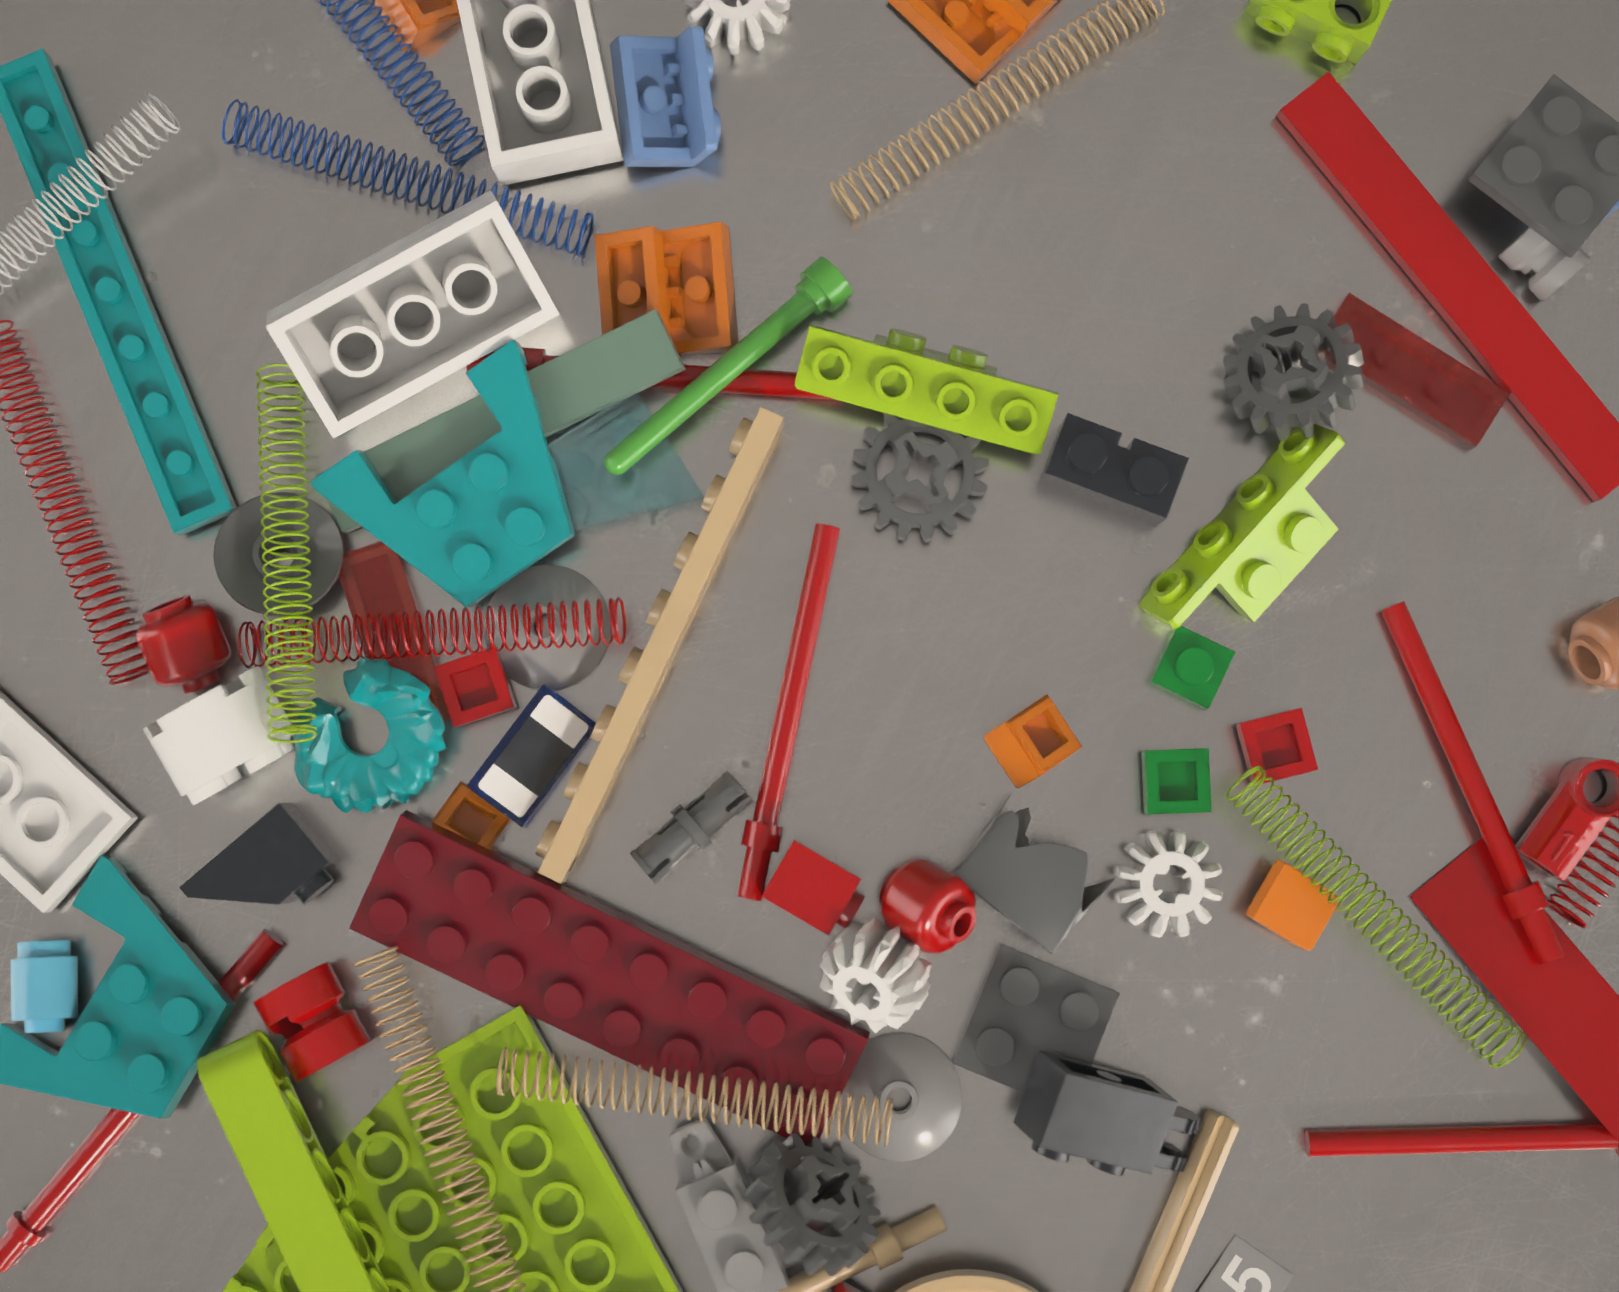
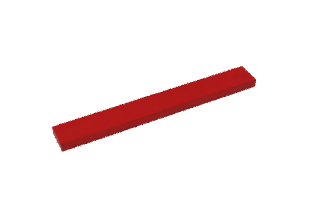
M1328 71L1281 108L1276 116L1594 502L1602 500L1619 486V422Z

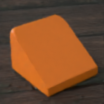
M375 0V6L382 7L381 16H389L390 18L387 26H397L396 33L393 36L404 34V40L401 45L411 43V50L421 46L461 21L457 0ZM394 27L389 28L391 33L393 32ZM400 36L395 39L399 43L402 37ZM405 46V47H403V48H401V49H402L404 52H406V51L408 50L409 46Z
M1048 694L984 736L986 744L1017 788H1021L1040 777L1082 747Z
M460 781L431 822L493 851L514 814Z
M1277 859L1246 910L1247 913L1245 915L1273 934L1305 951H1310L1314 948L1334 913L1339 900L1335 903H1328V897L1332 891L1320 895L1321 884L1311 886L1312 879L1310 877H1302L1300 871ZM1335 893L1331 897V901L1338 897Z

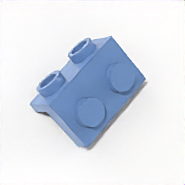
M689 26L677 37L618 35L610 43L624 167L696 166L716 151L721 135V119L718 111L713 108L710 87L714 62L711 50L705 46L703 27Z

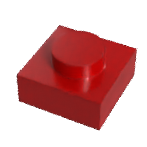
M493 648L488 653L479 651L476 654H470L434 666L453 728L517 708L500 653H497Z
M1302 708L1236 724L1247 770L1255 766H1262V769L1266 771L1265 777H1273L1274 781L1318 770ZM1255 772L1249 776L1251 782L1256 777L1258 772ZM1263 772L1261 773V775H1260V777L1258 778V780H1260V779L1262 778ZM1266 780V781H1263L1262 784L1268 783V782H1272V781H1271V780Z

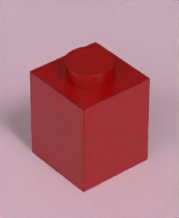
M794 839L761 897L829 936L835 924L844 929L850 925L865 895L856 891L861 881L859 876Z

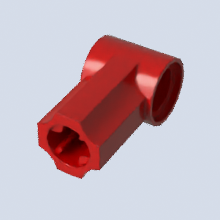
M1580 757L1570 761L1562 769L1558 778L1557 789L1515 845L1517 851L1540 869L1564 882L1609 819L1619 814V763L1594 757ZM1600 770L1605 775L1607 791L1599 802L1591 804L1584 795L1583 783L1592 771Z

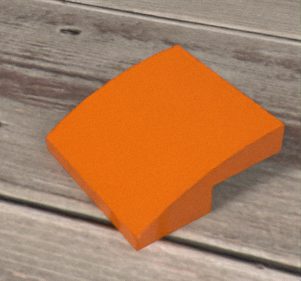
M1058 0L887 1L976 84L1017 45Z
M720 221L664 231L654 226L594 235L602 335L656 309L659 311L680 357L727 352L738 343L729 226Z

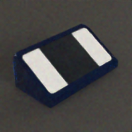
M543 684L470 780L467 788L523 828L591 738L596 723L553 689Z

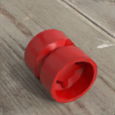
M329 961L297 976L253 1002L269 1034L282 1035L284 1043L279 1053L295 1082L306 1078L371 1041L355 1009L342 1008L340 1002L345 991Z

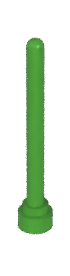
M819 257L800 273L802 281L795 286L797 293L606 454L604 458L606 470L613 475H620L626 472L812 313L820 315L825 310L834 312L853 294L850 285L841 272L824 257Z

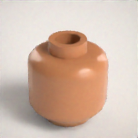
M1619 596L1610 599L1583 615L1573 624L1568 648L1570 662L1577 674L1586 682L1609 690H1619Z

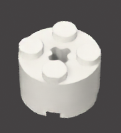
M259 666L238 675V679L227 685H219L159 718L155 723L143 728L145 735L181 797L187 794L192 805L205 800L243 778L237 766L244 763L249 774H252L295 749L294 743L274 742L267 736L272 731L267 726V723L272 719L267 715V710L271 705L266 701V698L271 693L266 690L269 682ZM277 696L270 698L271 703H280ZM273 708L270 710V714L273 716L286 714L284 709ZM274 720L270 723L276 729L293 725L291 722ZM276 733L271 735V737L280 740H293L292 736L295 734Z

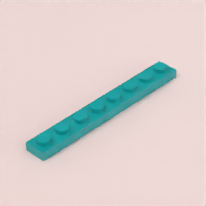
M42 48L0 66V113L35 198L51 210L62 227L69 229V221L48 205L43 199L41 191L45 190L50 193L63 206L70 218L76 221L79 220L77 212L56 196L49 183L54 182L60 186L82 212L88 211L86 204L66 189L59 180V174H63L70 179L89 203L96 204L97 201L94 195L75 181L68 172L67 166H72L80 172L98 195L105 196V191L103 187L86 175L76 162V158H81L100 177L96 166L85 154V150H89L51 56ZM81 163L82 166H83L94 178H96V177L94 176V174H93L83 163ZM72 171L73 174H74L86 187H88V186L86 185V183H85L74 171ZM62 178V179L64 180V182H65L77 195H79L78 192H77L64 178ZM53 186V187L55 188V190H56L68 203L71 204V202L66 198V196H65L60 190H58L55 186ZM44 194V195L47 197V199H48L60 212L63 213V211L59 208V206H58L50 197H48L46 194ZM109 197L106 199L99 198V206H90L89 215L81 214L82 222L73 223V230L64 231L63 239H55V247L174 534L181 536L230 515L237 507ZM38 204L39 208L50 219H52L55 222L52 216L40 204ZM44 217L53 235L60 237L62 235L60 228L50 223Z

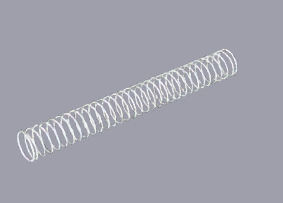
M150 93L145 94L151 108L142 100H139L138 104L156 124L164 129L167 139L156 135L148 122L137 111L129 109V112L148 133L155 137L158 147L148 144L143 135L128 119L120 117L122 124L127 130L146 145L149 155L139 152L134 143L119 127L111 125L116 136L137 153L141 163L138 164L130 160L126 152L110 135L102 134L107 144L119 156L129 162L132 169L131 172L122 169L118 161L102 144L97 141L94 142L97 151L111 165L120 170L123 176L122 180L113 177L106 165L93 152L85 150L88 159L102 173L112 179L113 188L106 186L98 174L84 160L76 158L77 164L86 175L103 187L105 196L98 195L80 172L72 166H67L68 172L75 181L95 196L96 204L89 203L70 179L63 174L58 175L59 180L66 189L86 204L87 212L80 211L74 201L60 186L54 182L49 183L56 196L77 212L79 220L71 219L63 206L50 193L45 190L41 191V195L48 205L69 221V229L62 227L56 216L45 204L36 198L32 199L33 205L40 214L50 223L60 228L62 233L60 237L53 235L48 225L35 211L29 207H23L24 213L31 222L41 231L51 236L53 244H46L37 230L20 215H14L15 221L23 231L43 245V253L36 251L30 240L20 229L11 223H6L9 233L22 246L33 252L36 259L34 261L28 260L19 245L6 233L0 231V234L4 235L15 245L22 256L12 249L1 235L0 241L13 254L26 261L27 268H20L12 255L0 244V248L9 256L14 264L1 254L0 258L18 271L17 277L11 276L0 260V265L4 269V271L0 269V273L10 280L8 285L2 284L0 280V295L4 293V287L12 286V279L21 278V271L29 270V263H37L38 255L47 254V247L55 246V239H63L64 231L73 230V223L82 222L81 214L89 215L90 206H99V198L106 199L108 197L107 190L115 191L117 189L116 182H125V173L130 175L134 173L133 165L142 166V157L151 158V149H161L160 141L168 142L170 140L168 132L177 134L181 130V125L177 118L157 97ZM149 97L159 103L169 115L174 125L156 109ZM160 118H161L164 122H166L170 127H172L173 129H175V131H173V130L167 128V127L163 124V122L160 120ZM109 140H111L117 146L118 149H116ZM100 148H102V149L110 156L111 159H109V158L101 151ZM91 156H93V157L102 165L103 168H101V167L92 159ZM81 163H83V164L94 174V176H95L96 178H94V177L82 166ZM72 171H74V172L86 183V185H87L88 187H86V186L73 174ZM62 178H64V179L78 192L79 195H77V194L64 182V180H63ZM53 186H55L58 190H60V191L66 196V198L71 202V204L68 203V202L55 190V188H54ZM44 194H46L48 197H50V198L59 206V208L63 211V213L60 212V211L47 199V197H46ZM35 202H37L38 204H40V205L52 216V218L55 220V222H54L52 219H50V218L38 207V205H37ZM27 210L30 211L33 215H35V216L40 220V222L45 226V228H46L47 230H45L43 227H41V226L29 215V213L27 212ZM18 218L21 219L23 222H25V223L33 230V232L38 236V238H36L34 235H32V234L21 224V222L18 220ZM9 226L15 229L26 240L30 247L27 246L24 242H22L12 232Z

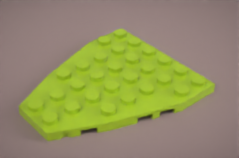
M521 1005L421 1061L441 1059L438 1065L420 1075L439 1070L446 1071L442 1077L426 1086L441 1082H449L450 1085L430 1098L444 1094H454L452 1100L437 1109L453 1105L459 1106L455 1113L443 1120L461 1117L463 1121L447 1132L458 1129L468 1130L465 1136L452 1144L462 1141L472 1142L468 1149L458 1155L471 1152L477 1154L471 1162L464 1166L481 1165L480 1170L468 1178L476 1176L486 1177L484 1182L473 1190L479 1188L490 1189L489 1193L479 1201H495L493 1206L483 1213L492 1211L499 1213L498 1217L488 1225L495 1223L503 1224L502 1230L494 1236L505 1235L508 1237L507 1241L498 1248H512L511 1254L503 1260H517L516 1265L509 1271L517 1270L522 1272L520 1277L513 1282L526 1284L522 1292H683L580 1104L578 1106L575 1105L573 1091L566 1104H563L560 1091L557 1099L552 1103L549 1100L548 1088L541 1101L537 1099L536 1089H534L532 1096L526 1099L523 1093V1086L516 1098L512 1096L511 1086L504 1096L497 1094L498 1065L504 1047L508 1048L509 1057L507 1075L502 1092H504L508 1083L515 1048L517 1049V1058L514 1069V1093H517L522 1079L527 1050L530 1051L526 1074L527 1096L533 1085L538 1053L540 1051L542 1052L539 1070L540 1097L546 1084L551 1052L533 1019L525 1013ZM505 1054L502 1062L501 1083L505 1066ZM555 1059L551 1078L552 1099L556 1093L561 1075V1070ZM435 1062L408 1069L371 1112L358 1123L351 1134L328 1158V1161L390 1292H487L498 1288L515 1278L518 1274L495 1278L478 1287L473 1285L478 1281L498 1274L514 1262L498 1264L473 1275H469V1272L497 1260L509 1250L494 1252L469 1263H464V1261L487 1251L505 1238L487 1241L464 1251H460V1248L488 1236L500 1226L480 1230L460 1239H455L457 1235L478 1227L496 1214L476 1218L451 1227V1224L479 1212L491 1203L476 1205L451 1215H446L447 1212L469 1203L486 1191L476 1192L444 1204L442 1203L443 1200L470 1188L482 1179L462 1183L440 1192L437 1191L438 1188L462 1178L477 1167L455 1172L436 1180L433 1179L434 1176L463 1163L472 1156L455 1159L432 1168L428 1167L430 1164L455 1153L468 1144L424 1156L426 1152L456 1138L463 1132L420 1144V1141L450 1127L459 1120L415 1132L417 1128L440 1118L453 1109L434 1113L413 1121L410 1120L411 1117L443 1102L449 1097L409 1109L406 1108L407 1105L443 1087L439 1086L403 1097V1093L439 1075L435 1074L398 1085L397 1083L400 1080L419 1072ZM564 1077V1100H566L570 1086ZM269 1225L265 1227L255 1242L256 1245L238 1272L230 1279L222 1291L300 1292ZM523 1285L509 1287L498 1292H516Z

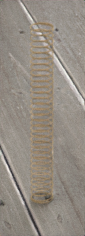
M1106 0V3L1098 2L1096 10L1088 9L1086 17L1078 15L1076 23L1068 22L1066 30L1058 29L1057 37L1048 35L1047 44L1038 42L1037 50L1028 49L1027 57L1018 55L1017 64L1015 62H1008L1007 70L999 68L997 77L994 75L988 76L987 84L985 82H978L977 90L969 88L967 92L968 98L964 95H959L957 99L958 104L955 102L948 103V111L939 108L938 118L934 115H929L928 124L919 121L918 131L914 128H909L908 138L904 135H899L898 144L889 141L888 151L884 148H879V159L874 155H869V165L859 161V172L849 168V179L844 175H839V186L830 180V187L848 216L853 220H856L857 217L860 218L857 208L843 188L841 177L851 185L865 209L870 211L868 203L854 184L851 171L856 173L864 182L873 200L880 205L878 196L863 175L861 164L873 174L882 192L887 198H890L887 188L874 171L871 157L883 167L893 187L900 191L897 181L884 165L880 151H883L892 159L906 184L910 185L908 176L893 156L891 144L902 153L913 174L920 178L916 166L903 150L901 137L912 146L914 153L925 170L930 171L924 156L914 145L910 131L915 132L921 138L933 161L940 165V160L935 151L923 137L921 124L931 131L935 142L945 157L950 158L948 149L932 128L931 117L941 125L952 147L956 151H960L956 139L942 122L940 111L945 112L950 117L957 133L965 144H970L964 129L952 115L950 104H953L960 110L972 134L976 138L980 137L975 124L962 109L960 98H964L970 103L978 122L985 131L989 132L990 127L980 110L972 102L970 91L975 92L980 97L991 120L999 125L1000 121L997 114L981 94L980 84L989 89L1000 112L1004 117L1009 118L1008 109L990 85V78L997 80L1011 107L1019 112V105L1015 97L1001 81L1000 71L1005 72L1009 76L1019 98L1024 104L1029 105L1027 94L1010 72V64L1019 69L1026 87L1035 98L1039 99V92L1035 84L1020 66V58L1027 60L1041 88L1049 92V85L1045 77L1030 60V51L1038 55L1040 63L1049 79L1059 86V79L1054 69L1040 53L1039 46H1046L1060 74L1064 78L1069 79V73L1065 64L1050 47V38L1058 42L1062 55L1069 66L1075 72H1079L1076 59L1059 38L1060 31L1067 34L1075 54L1084 65L1088 66L1089 60L1084 49L1069 32L1070 25L1076 26L1084 46L1093 58L1098 59L1099 53L1095 44L1079 26L1080 18L1087 21L1090 32L1098 46L1104 52H1108V43L1101 31L1089 19V12L1092 11L1097 14L1098 21L1105 35L1113 45L1118 46V37L1110 23L1099 13V5L1107 8L1108 15L1117 32L1124 39H1128L1129 34L1125 24L1109 6L1108 0ZM1116 0L1125 23L1133 32L1138 33L1139 28L1134 16L1121 0ZM1128 0L1139 22L1144 26H1148L1147 15L1137 0H1133L1142 12L1146 23L1137 14L1131 0ZM1140 0L1147 13L1153 19L1158 20V15L1164 16L1165 5L1163 0H1160L1162 13L1157 11L1152 0H1145L1155 12L1156 17L1147 8L1144 0ZM1120 4L1131 17L1136 30L1131 26V24L1127 20ZM1111 12L1114 14V16L1118 19V21H1119L1120 24L1122 25V27H1123V29H1124V31H1125L1126 36H1125V35L1121 32V30L1118 28L1117 24L1115 23V21H1114V19H1113V16H1112ZM1102 20L1106 23V25H1107V26L1109 27V29L1111 30V32H1112V34H1113V36H1114V38H1115V41H1113V39L1110 37V35H1109L1108 32L1106 31V29H1105V27H1104V25H1103V23H1102ZM1092 26L1101 37L1106 49L1099 42L1098 38L1096 37L1092 29ZM1082 33L1085 35V37L1088 39V41H1089L1090 44L1092 45V47H1093V49H1094V51H1095V54L1091 51V49H1090L1089 46L1087 45V43H1086V41H1085V39H1084ZM1073 41L1076 43V45H1077V46L1079 47V49L1081 50V52H1082V54H1083V56H1084L1086 62L1083 60V58H1082V57L1080 56V54L1078 53L1076 47L1074 46ZM1064 49L1067 51V53L1073 60L1075 67L1069 61L1067 55L1064 52ZM1053 54L1055 55V57L1058 59V61H1059L1060 64L1062 65V67H1063V69H1064L1066 75L1063 73V71H1062L1061 68L1059 67V65H1058V63L1056 62V60H1055ZM1044 62L1046 63V65H1047V66L1049 67V69L1051 70L1053 76L1055 77V80H1054L1053 77L1050 75V73H1049V71L1047 70V68H1046ZM1035 70L1037 71V73L1039 74V76L1042 78V80H1043L1045 86L1042 84V82H1041L1040 79L1038 78V76H1037ZM1025 77L1028 79V81H1029L1030 84L1032 85V87H1033L1035 93L1033 92V90H1032L1031 87L1029 86V84H1028L1027 80L1025 79ZM1016 85H1017V86L1019 87V89L1021 90V92H1022V94L1024 95L1025 99H1024L1023 96L1020 94V92H1019L1018 88L1016 87ZM1007 93L1009 94V96H1010L1011 99L1013 100L1014 104L1012 103V101H1011L1010 98L1008 97ZM834 186L845 199L852 214L848 211V209L845 207V205L839 198Z
M398 946L354 962L352 964L353 967H361L389 959L361 973L358 979L395 970L365 985L362 988L363 991L399 982L371 996L366 1002L370 1003L405 993L371 1011V1014H377L409 1005L376 1022V1026L415 1016L380 1035L381 1038L419 1028L386 1045L384 1049L387 1050L425 1039L389 1058L388 1061H395L429 1051L393 1070V1073L435 1062L397 1083L402 1085L439 1074L402 1094L403 1097L424 1090L443 1086L437 1091L407 1105L406 1108L409 1109L449 1097L443 1102L411 1117L410 1120L413 1121L434 1113L453 1109L440 1118L417 1128L415 1132L459 1120L450 1127L420 1141V1144H424L438 1138L463 1132L456 1138L426 1152L424 1156L468 1144L455 1153L430 1164L428 1167L432 1168L455 1159L472 1156L463 1163L434 1176L433 1179L436 1180L455 1172L477 1167L462 1178L438 1188L437 1191L440 1192L462 1183L482 1179L470 1188L443 1200L442 1203L444 1204L469 1194L486 1191L469 1203L447 1212L446 1215H451L476 1205L491 1203L479 1212L451 1224V1227L476 1218L496 1214L478 1227L455 1237V1239H460L480 1230L500 1226L488 1236L460 1248V1251L487 1241L505 1238L487 1251L464 1261V1263H469L494 1252L509 1250L497 1260L470 1271L469 1275L476 1274L498 1264L514 1262L498 1274L478 1281L473 1286L478 1287L505 1275L518 1274L506 1284L487 1292H498L509 1287L523 1285V1287L516 1291L522 1292L526 1284L522 1282L513 1283L520 1277L522 1272L517 1270L509 1271L516 1265L517 1260H503L511 1254L512 1248H498L507 1241L508 1237L505 1235L494 1236L502 1230L503 1224L495 1223L488 1225L498 1217L499 1213L495 1211L483 1213L491 1208L495 1201H479L489 1193L490 1189L479 1188L473 1190L481 1185L486 1177L476 1176L468 1178L478 1172L481 1165L464 1166L471 1162L477 1154L471 1152L458 1155L468 1149L472 1142L462 1141L452 1144L465 1136L468 1130L458 1129L447 1132L463 1121L461 1117L443 1120L455 1113L459 1106L453 1105L437 1109L452 1100L454 1094H444L430 1098L450 1085L449 1082H441L426 1086L442 1077L446 1071L439 1070L420 1075L440 1063L441 1059L438 1058L416 1063L434 1053L437 1048L428 1047L407 1053L431 1040V1035H425L403 1041L424 1030L428 1024L422 1023L397 1030L423 1015V1012L419 1011L393 1018L414 1007L419 1001L412 1000L384 1008L414 992L415 989L409 988L380 996L406 983L410 977H401L374 985L402 971L406 967L405 965H399L370 973L398 959L401 956L400 953L374 959L398 949Z
M507 1047L503 1048L498 1065L496 1092L498 1095L504 1096L511 1086L512 1096L516 1098L523 1086V1093L526 1099H529L534 1089H536L537 1099L541 1101L548 1088L549 1100L552 1103L557 1099L560 1091L563 1104H566L573 1090V1100L576 1106L581 1103L585 1093L586 1104L588 1107H591L598 1092L599 1107L603 1109L611 1092L612 1109L615 1111L619 1107L623 1095L624 1110L628 1112L632 1107L636 1094L637 1113H642L648 1097V1110L651 1116L656 1112L661 1095L662 1116H667L673 1098V1112L676 1119L681 1115L686 1097V1117L689 1121L694 1115L699 1096L700 1122L705 1120L711 1099V1120L713 1124L719 1118L724 1098V1124L726 1126L731 1121L737 1097V1126L740 1127L743 1123L749 1100V1127L751 1129L754 1128L762 1099L761 1125L764 1131L769 1123L775 1097L774 1130L778 1132L780 1129L787 1101L788 1134L792 1132L800 1099L799 1133L803 1135L805 1132L812 1103L813 1137L817 1135L825 1102L824 1135L826 1139L829 1138L838 1101L837 1139L841 1140L850 1104L849 1136L851 1142L854 1141L863 1103L862 1142L864 1144L867 1142L876 1103L875 1144L878 1145L880 1142L888 1106L884 1146L888 1145L893 1099L890 1097L885 1101L878 1132V1096H875L872 1101L866 1128V1095L863 1094L860 1098L853 1129L854 1096L851 1092L847 1099L840 1130L841 1092L838 1091L836 1093L828 1126L829 1093L827 1089L824 1091L815 1127L816 1089L813 1088L810 1093L802 1128V1086L798 1090L790 1124L791 1086L790 1084L787 1085L777 1125V1082L773 1087L766 1122V1082H762L752 1122V1079L749 1081L741 1119L739 1118L741 1079H737L727 1119L728 1076L724 1078L721 1097L714 1118L715 1074L711 1079L702 1117L703 1073L699 1076L696 1095L689 1116L690 1071L687 1073L684 1092L677 1114L678 1070H675L668 1105L664 1113L665 1068L662 1070L659 1090L652 1111L653 1066L650 1067L643 1103L639 1109L640 1064L637 1068L635 1084L628 1108L626 1103L628 1063L625 1064L624 1076L616 1106H614L615 1061L613 1062L608 1091L603 1105L601 1101L603 1059L600 1062L598 1079L591 1103H589L591 1058L588 1059L584 1085L578 1102L576 1098L578 1056L575 1059L573 1078L566 1100H564L566 1055L563 1056L561 1075L553 1099L551 1095V1078L554 1053L550 1057L549 1072L541 1097L539 1096L541 1051L538 1053L536 1073L528 1096L526 1091V1074L530 1051L527 1050L525 1054L523 1075L516 1094L514 1093V1069L517 1049L515 1048L513 1051L511 1072L504 1092L502 1091L505 1085L509 1057ZM505 1054V1066L501 1083L502 1062Z

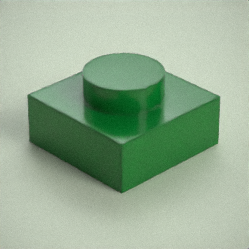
M1180 626L1172 630L1148 683L1203 710H1208L1236 652Z
M1209 748L1141 751L1144 815L1212 812Z

